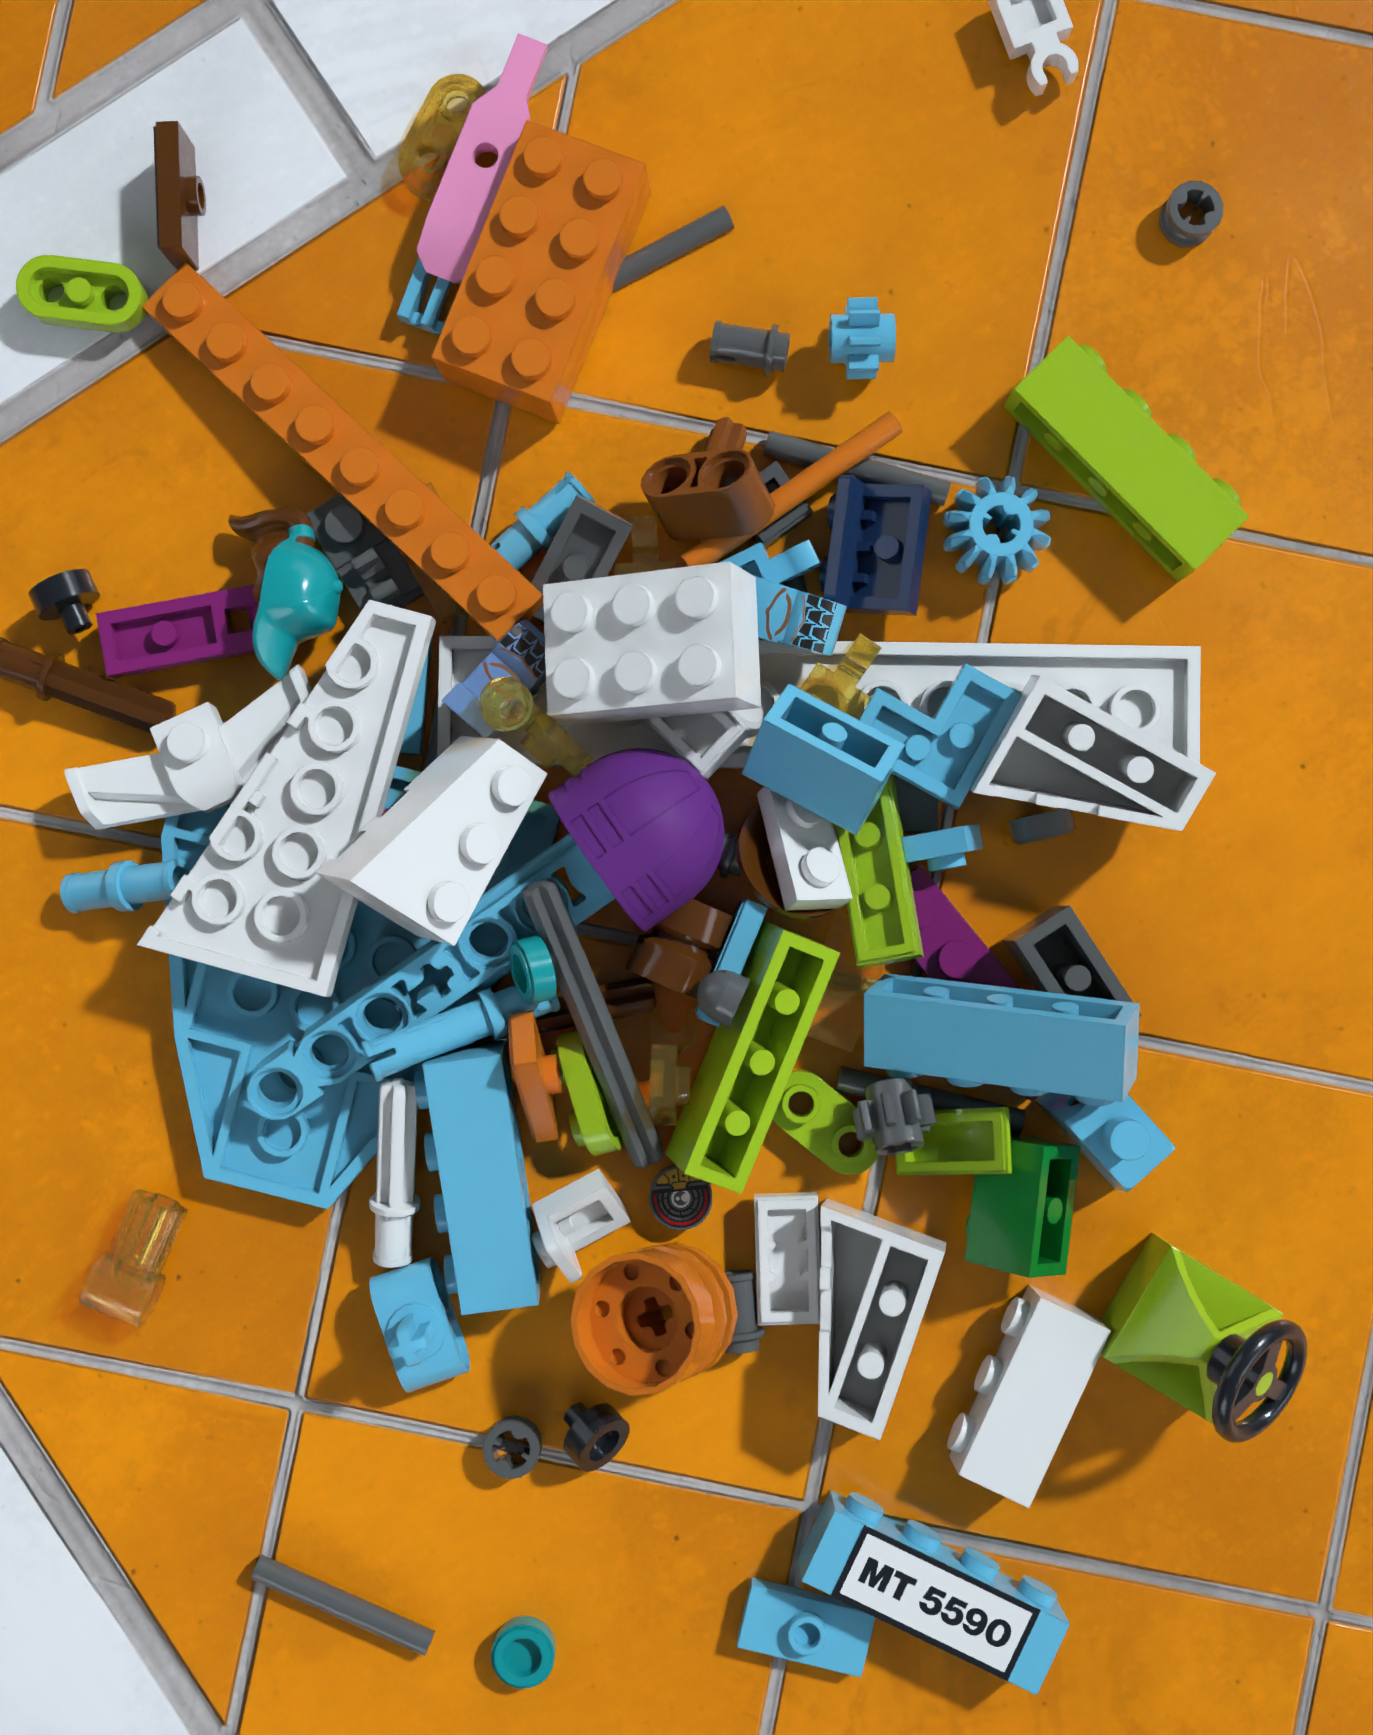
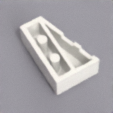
M1031 675L1021 692L1020 700L970 787V790L977 794L998 796L1042 806L1058 807L1182 831L1216 772L1038 675Z
M460 736L404 788L406 794L381 818L373 817L360 830L362 835L336 860L329 859L315 873L414 935L455 946L548 773L500 739Z
M827 1198L821 1205L820 1212L821 1267L819 1290H821L818 1416L881 1440L945 1255L947 1243Z

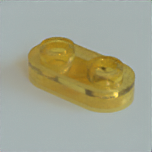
M447 75L439 79L431 87L399 150L398 166L404 183L415 196L421 199L433 201L472 103L486 94L483 86L476 79L468 75ZM455 98H463L468 101L467 106L461 111L454 112L447 109L449 102ZM427 153H435L440 156L439 161L432 167L419 165L420 158Z

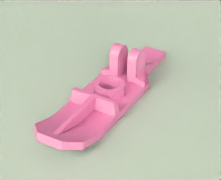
M518 33L497 86L472 103L427 214L416 249L425 272L455 284L462 281L526 119L531 121L528 102L535 80L548 51L547 44ZM484 152H492L498 156L497 162L489 168H482L476 164L478 156Z

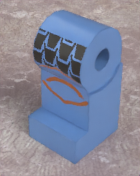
M524 619L520 621L500 640L477 668L462 683L459 681L441 701L479 736L497 739L540 691V686L546 681L545 635L529 620Z

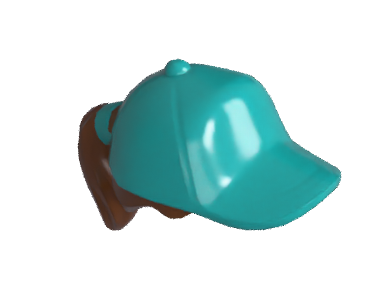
M278 508L260 511L243 517L230 515L228 523L231 529L240 537L254 542L250 550V557L257 571V581L253 588V596L259 604L252 633L255 654L269 674L278 680H283L287 675L298 646L313 638L322 636L334 628L337 621L343 585L329 559L322 552L315 549V535L311 519L302 511L294 508Z

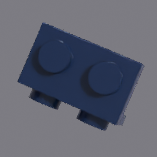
M854 475L839 476L837 493L831 496L828 504V524L832 531L829 556L824 557L819 575L824 599L847 606L845 613L917 615L932 491L928 487L920 484H864Z

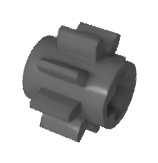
M906 1078L886 1079L867 1086L864 1089L866 1100L858 1101V1108L852 1110L858 1141L872 1138L876 1153L879 1155L904 1154L923 1147L924 1139L922 1133L931 1132L930 1126L937 1124L931 1094L917 1095L916 1089H913L912 1081Z

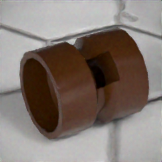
M691 899L653 926L651 934L639 935L625 968L653 982L697 999L699 984L715 968L708 959L709 953L723 949L735 917Z

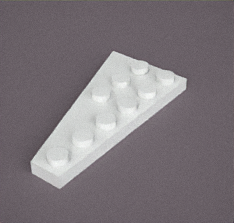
M368 600L325 664L326 671L306 701L298 704L287 721L289 726L271 753L266 752L210 835L209 845L190 873L183 875L170 895L173 897L155 925L148 927L137 945L323 997L332 996L358 899L315 872L329 859L336 860L362 835L360 830L373 817H382L436 620L432 616Z

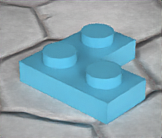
M965 663L959 670L933 718L877 688L860 716L859 721L905 744L892 774L957 809L962 804L1022 694Z

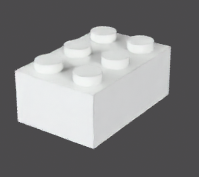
M728 561L543 584L547 716L577 725L761 708L756 577L734 563Z

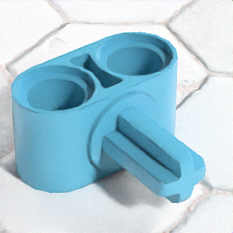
M433 1257L370 1278V1294L374 1310L396 1374L407 1393L470 1371L468 1349L450 1295L447 1292L442 1272Z

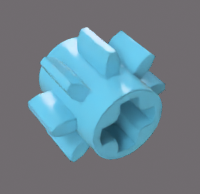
M878 297L847 298L845 314H830L828 327L830 364L844 363V366H846V379H876L879 363L894 362L896 349L894 313H880V310H878Z

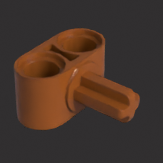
M729 417L720 418L717 420L715 427L711 429L704 452L668 456L655 462L646 470L641 479V489L667 535L673 540L694 541L744 536L761 529L770 521L774 513L775 504L751 456L747 451L743 450L747 437L746 428L743 424L734 423Z

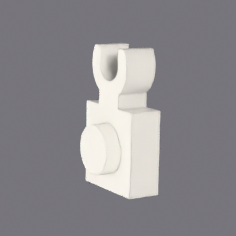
M1063 0L988 1L1009 59L1012 60L1025 54L1028 55L1030 65L1027 70L1026 80L1029 89L1035 96L1043 94L1047 86V77L1043 71V68L1046 66L1057 67L1061 71L1066 85L1074 82L1079 70L1077 56L1069 46L1060 43V41L1069 38L1073 28Z

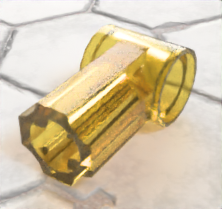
M142 1189L134 1191L109 1249L99 1256L84 1282L79 1303L140 1329L150 1317L160 1298L166 1281V1275L162 1274V1271L175 1245V1240L188 1213V1209L180 1205L177 1200L163 1194L148 1192Z

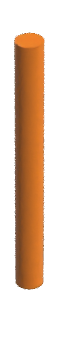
M888 411L771 492L770 496L775 504L774 513L770 521L761 529L744 536L702 540L680 556L683 563L688 567L717 562L903 433L900 423Z

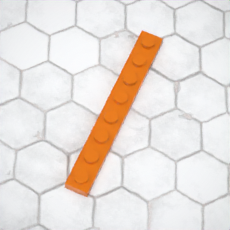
M187 262L144 303L143 308L153 320L496 642L499 643L515 625L524 619L529 620L543 606V594Z

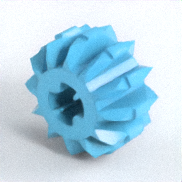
M987 476L977 481L976 495L971 491L961 489L954 498L956 506L960 511H947L943 517L942 524L948 529L957 532L944 540V550L954 552L963 549L965 554L959 559L955 569L959 573H963L973 562L979 565L977 582L979 584L986 585L992 578L995 568L1004 584L1013 583L1017 579V567L1031 572L1039 564L1034 551L1045 550L1051 541V538L1046 533L1036 529L1048 522L1050 512L1043 509L1035 511L1029 509V506L1038 496L1036 489L1030 488L1026 490L1020 498L1014 495L1016 482L1013 476L1005 477L998 492H996L992 481ZM991 519L996 528L1007 527L1009 531L1001 543L996 534L986 535L983 530Z

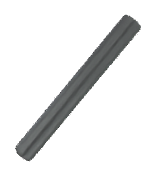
M545 878L533 882L523 889L524 902L538 936L542 938L549 951L556 980L631 1162L637 1168H645L650 1164L658 1163L663 1159L665 1153L662 1142L557 882L553 878Z

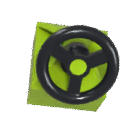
M1151 1233L1100 1319L1111 1330L1101 1352V1355L1106 1360L1214 1425L1216 1432L1221 1438L1232 1443L1245 1442L1262 1433L1287 1406L1301 1380L1305 1368L1307 1339L1304 1331L1298 1324L1290 1320H1281L1284 1315L1282 1312L1154 1233ZM1282 1341H1286L1285 1360L1277 1378L1275 1364ZM1265 1398L1247 1417L1236 1421L1253 1402H1259Z

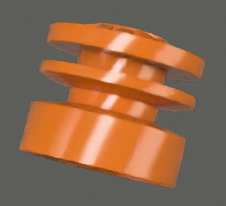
M674 1242L653 1245L636 1251L614 1255L592 1268L576 1291L570 1321L574 1347L587 1371L607 1388L636 1396L659 1393L701 1373L717 1363L732 1342L738 1313L734 1288L721 1265L699 1248ZM670 1305L673 1311V1318L664 1320L661 1314V1307Z

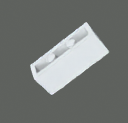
M1028 1285L1022 1299L1016 1296L1010 1302L1001 1324V1332L1005 1333L1004 1339L996 1356L994 1357L989 1354L983 1360L974 1383V1390L978 1391V1395L969 1414L967 1415L962 1412L958 1415L947 1441V1448L952 1450L949 1456L958 1475L1027 1508L1030 1507L1111 1333V1330L1097 1316L1031 1285Z

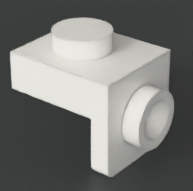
M599 1169L531 1204L539 1228L538 1231L531 1235L536 1251L547 1268L557 1265L571 1284L583 1278L575 1251L631 1222L624 1203Z

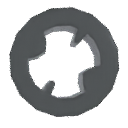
M1188 181L1180 184L1171 193L1159 214V226L1163 235L1172 244L1179 247H1194L1203 243L1221 221L1223 216L1222 199L1211 185L1202 181ZM1186 202L1194 203L1192 211L1200 207L1204 213V216L1197 225L1189 224L1190 216L1183 220L1179 214V211Z
M517 1415L503 1417L495 1422L485 1437L483 1444L484 1461L489 1469L499 1477L507 1479L521 1478L533 1469L540 1457L543 1445L541 1433L536 1425L525 1417ZM511 1431L515 1439L526 1437L530 1448H524L521 1454L524 1460L514 1462L510 1454L499 1455L496 1445L500 1446L504 1440V1437L500 1435L501 1433Z

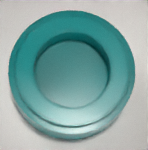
M535 935L513 941L509 949V963L513 981L521 999L529 1005L554 999L556 996L555 971L549 951L542 938Z
M519 1616L510 1619L498 1630L492 1646L491 1663L496 1675L505 1684L519 1689L531 1688L542 1683L549 1676L554 1665L556 1654L555 1637L551 1629L537 1618Z

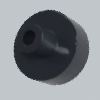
M74 569L53 575L36 584L28 593L39 618L44 621L62 619L69 635L81 633L93 625L86 608L94 604L99 599L100 594L90 572L86 569Z
M577 1402L566 1411L563 1417L564 1422L570 1427L564 1439V1451L581 1470L585 1472L597 1470L607 1464L621 1450L629 1435V1424L608 1403L598 1404L588 1409L582 1402Z

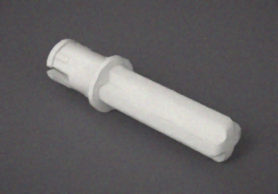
M393 1078L391 1081L382 1082L379 1088L376 1193L369 1199V1208L375 1213L373 1262L387 1268L403 1267L413 1261L414 1213L419 1210L421 1204L419 1196L414 1193L418 1104L415 1083L406 1081L404 1078Z

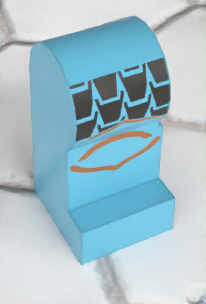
M755 576L758 638L832 656L847 606Z

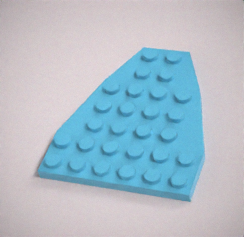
M396 766L384 808L390 809L406 794L404 788L421 772ZM533 800L483 894L555 844L561 819L553 805ZM232 803L210 813L197 811L166 817L161 834L162 862L180 858L186 862L191 871L209 845L210 835ZM172 899L165 900V907L168 906ZM523 899V901H522L523 907H524L525 911H526L527 913H529V912H528V909H527V907H526V904H525V902H524V899ZM358 900L331 997H323L169 954L174 1039L204 1178L329 1209L377 1154L379 1088L382 1082L391 1081L393 1078H404L406 1081L414 1082L415 1071L423 1070L422 1065L424 1061L376 1082L370 1070V1064L392 1056L394 1052L389 1051L379 1055L342 1082L326 1085L322 1096L295 1115L281 1120H271L260 1116L254 1111L247 1099V1086L254 1068L262 1059L289 1040L297 1047L306 1028L431 941L430 939L414 935ZM483 923L471 932L469 940L472 947L478 953L494 955L505 947L508 936L499 925ZM430 963L424 965L423 981L410 991H408L404 980L397 982L408 992L414 1009L421 1007L416 1002L417 993L429 984L436 983L441 989L448 987L447 973L450 971V968L447 965L438 970ZM498 980L496 983H494L488 988H490L493 992L499 984L500 980ZM481 984L438 1014L477 1000L476 993L485 990V988ZM376 998L370 1001L364 1009L367 1021L380 1029L395 1026L402 1017L399 1005L388 998ZM324 1035L312 1044V1052L315 1058L326 1065L340 1064L349 1056V1048L346 1042L335 1035ZM282 1072L269 1073L260 1080V1089L263 1095L275 1102L287 1101L297 1092L294 1080Z

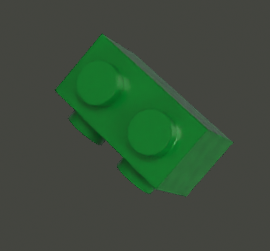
M1011 1133L1012 1174H974L971 1211L966 1221L967 1245L965 1261L1027 1278L1066 1275L1081 1146L1025 1134Z

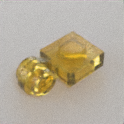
M513 677L497 678L488 682L482 689L478 708L480 715L486 723L498 731L523 728L527 735L520 743L547 769L557 761L575 777L593 760L591 755L554 718L547 716V712L533 700L528 688L518 679Z

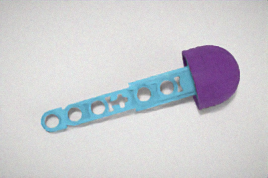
M632 748L620 750L596 760L583 768L575 776L566 780L558 788L549 792L548 797L569 834L482 894L455 946L431 940L306 1028L297 1047L289 1040L262 1059L254 1068L247 1086V1099L252 1109L260 1116L271 1120L286 1119L295 1115L322 1096L326 1085L342 1082L374 1059H366L361 1045L362 1041L375 1039L433 1017L481 984L487 989L510 973L509 949L512 942L538 935L530 914L525 911L522 904L524 897L523 889L533 882L545 878H553L557 882L574 927L615 898L644 932L685 905L709 882L718 866L723 850V815L717 797L709 783L694 767L675 755L655 749ZM561 867H565L571 885L581 893L575 899H571L565 881L554 873ZM483 923L499 925L508 936L505 947L494 955L478 953L470 943L471 932ZM430 963L437 970L447 965L450 968V971L447 973L448 987L441 989L436 983L429 984L417 993L416 1002L421 1007L414 1009L408 992L397 982L404 980L408 991H410L423 981L424 965ZM376 998H388L399 1005L402 1017L395 1026L380 1029L367 1021L364 1013L366 1005ZM324 1035H335L346 1042L349 1048V1056L340 1064L326 1065L315 1058L312 1052V1044ZM282 1072L294 1080L297 1092L287 1101L275 1102L263 1095L260 1089V1080L269 1073Z

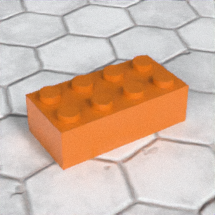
M526 119L431 356L445 381L560 424L612 294L617 273L624 258L627 256L651 196L646 163Z

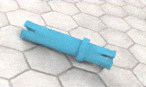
M515 985L495 993L490 988L476 993L477 1000L375 1039L362 1041L361 1045L367 1060L389 1051L394 1052V1055L370 1064L371 1066L369 1067L375 1081L378 1082L386 1076L461 1046L468 1045L489 1035L494 1040L507 1036L508 1019L511 1013L533 1010L534 1016L537 1018L550 1012H557L560 1010L557 993L552 1000L529 1005L521 999Z

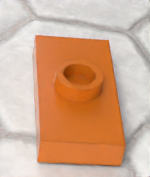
M533 1010L511 1013L508 1019L510 1063L532 1139L535 1138L536 1143L558 1139L555 1094L562 1093L556 1054L545 1056Z

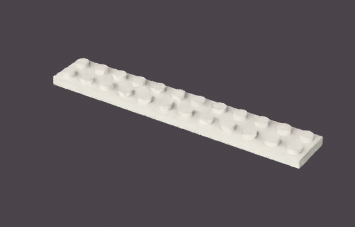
M439 636L437 757L460 736L482 738L441 700L459 681L462 683L492 652L498 642L491 636ZM758 640L761 708L731 711L752 733L719 768L744 769L763 719L788 684L858 720L877 688L933 718L959 670L965 663L1020 694L1031 675L1041 676L1200 764L1201 646L836 641L833 655L828 656L797 646L791 647L768 640ZM546 681L540 686V691L497 738L536 766H589L608 754L632 748L664 751L684 760L645 719L577 725L547 716Z

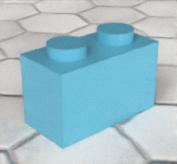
M788 684L763 719L742 775L857 835L878 801L905 744Z

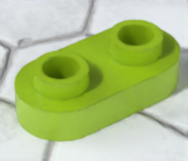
M40 255L25 263L16 279V293L20 303L36 319L45 324L122 333L138 326L147 313L143 308L144 303L148 300L145 286L129 268L118 263L56 255ZM63 286L64 294L62 298L57 302H48L49 292L55 287ZM117 294H125L126 302L124 306L118 310H110V300Z
M575 1029L561 1033L558 1037V1048L552 1049L551 1055L556 1054L561 1083L562 1086L567 1085L574 1107L569 1112V1123L575 1142L579 1147L587 1146L593 1156L620 1150L623 1145L622 1137L578 1030Z
M804 1069L792 1070L773 1117L775 1123L827 1166L841 1174L854 1175L862 1173L869 1169L879 1157L872 1138L861 1140V1146L855 1153L846 1154L841 1152L838 1147L840 1137L847 1132L856 1133L852 1110L858 1107L815 1073ZM796 1092H806L812 1097V1106L804 1114H795L789 1109V1099Z

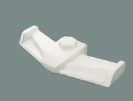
M297 664L289 670V674L283 680L277 682L224 724L217 708L211 703L206 702L151 727L150 730L159 753L81 768L64 769L79 812L95 830L197 811L210 813L232 803L266 752L271 753L289 726L287 721L300 702L304 703L312 692V687L305 670Z

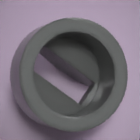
M717 970L706 975L699 984L697 991V1001L702 1012L712 1020L729 1027L750 983V979L728 970Z

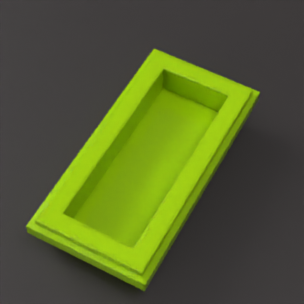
M1009 1107L934 1110L937 1124L930 1126L931 1132L922 1133L924 1146L912 1152L896 1155L897 1175L1012 1174Z

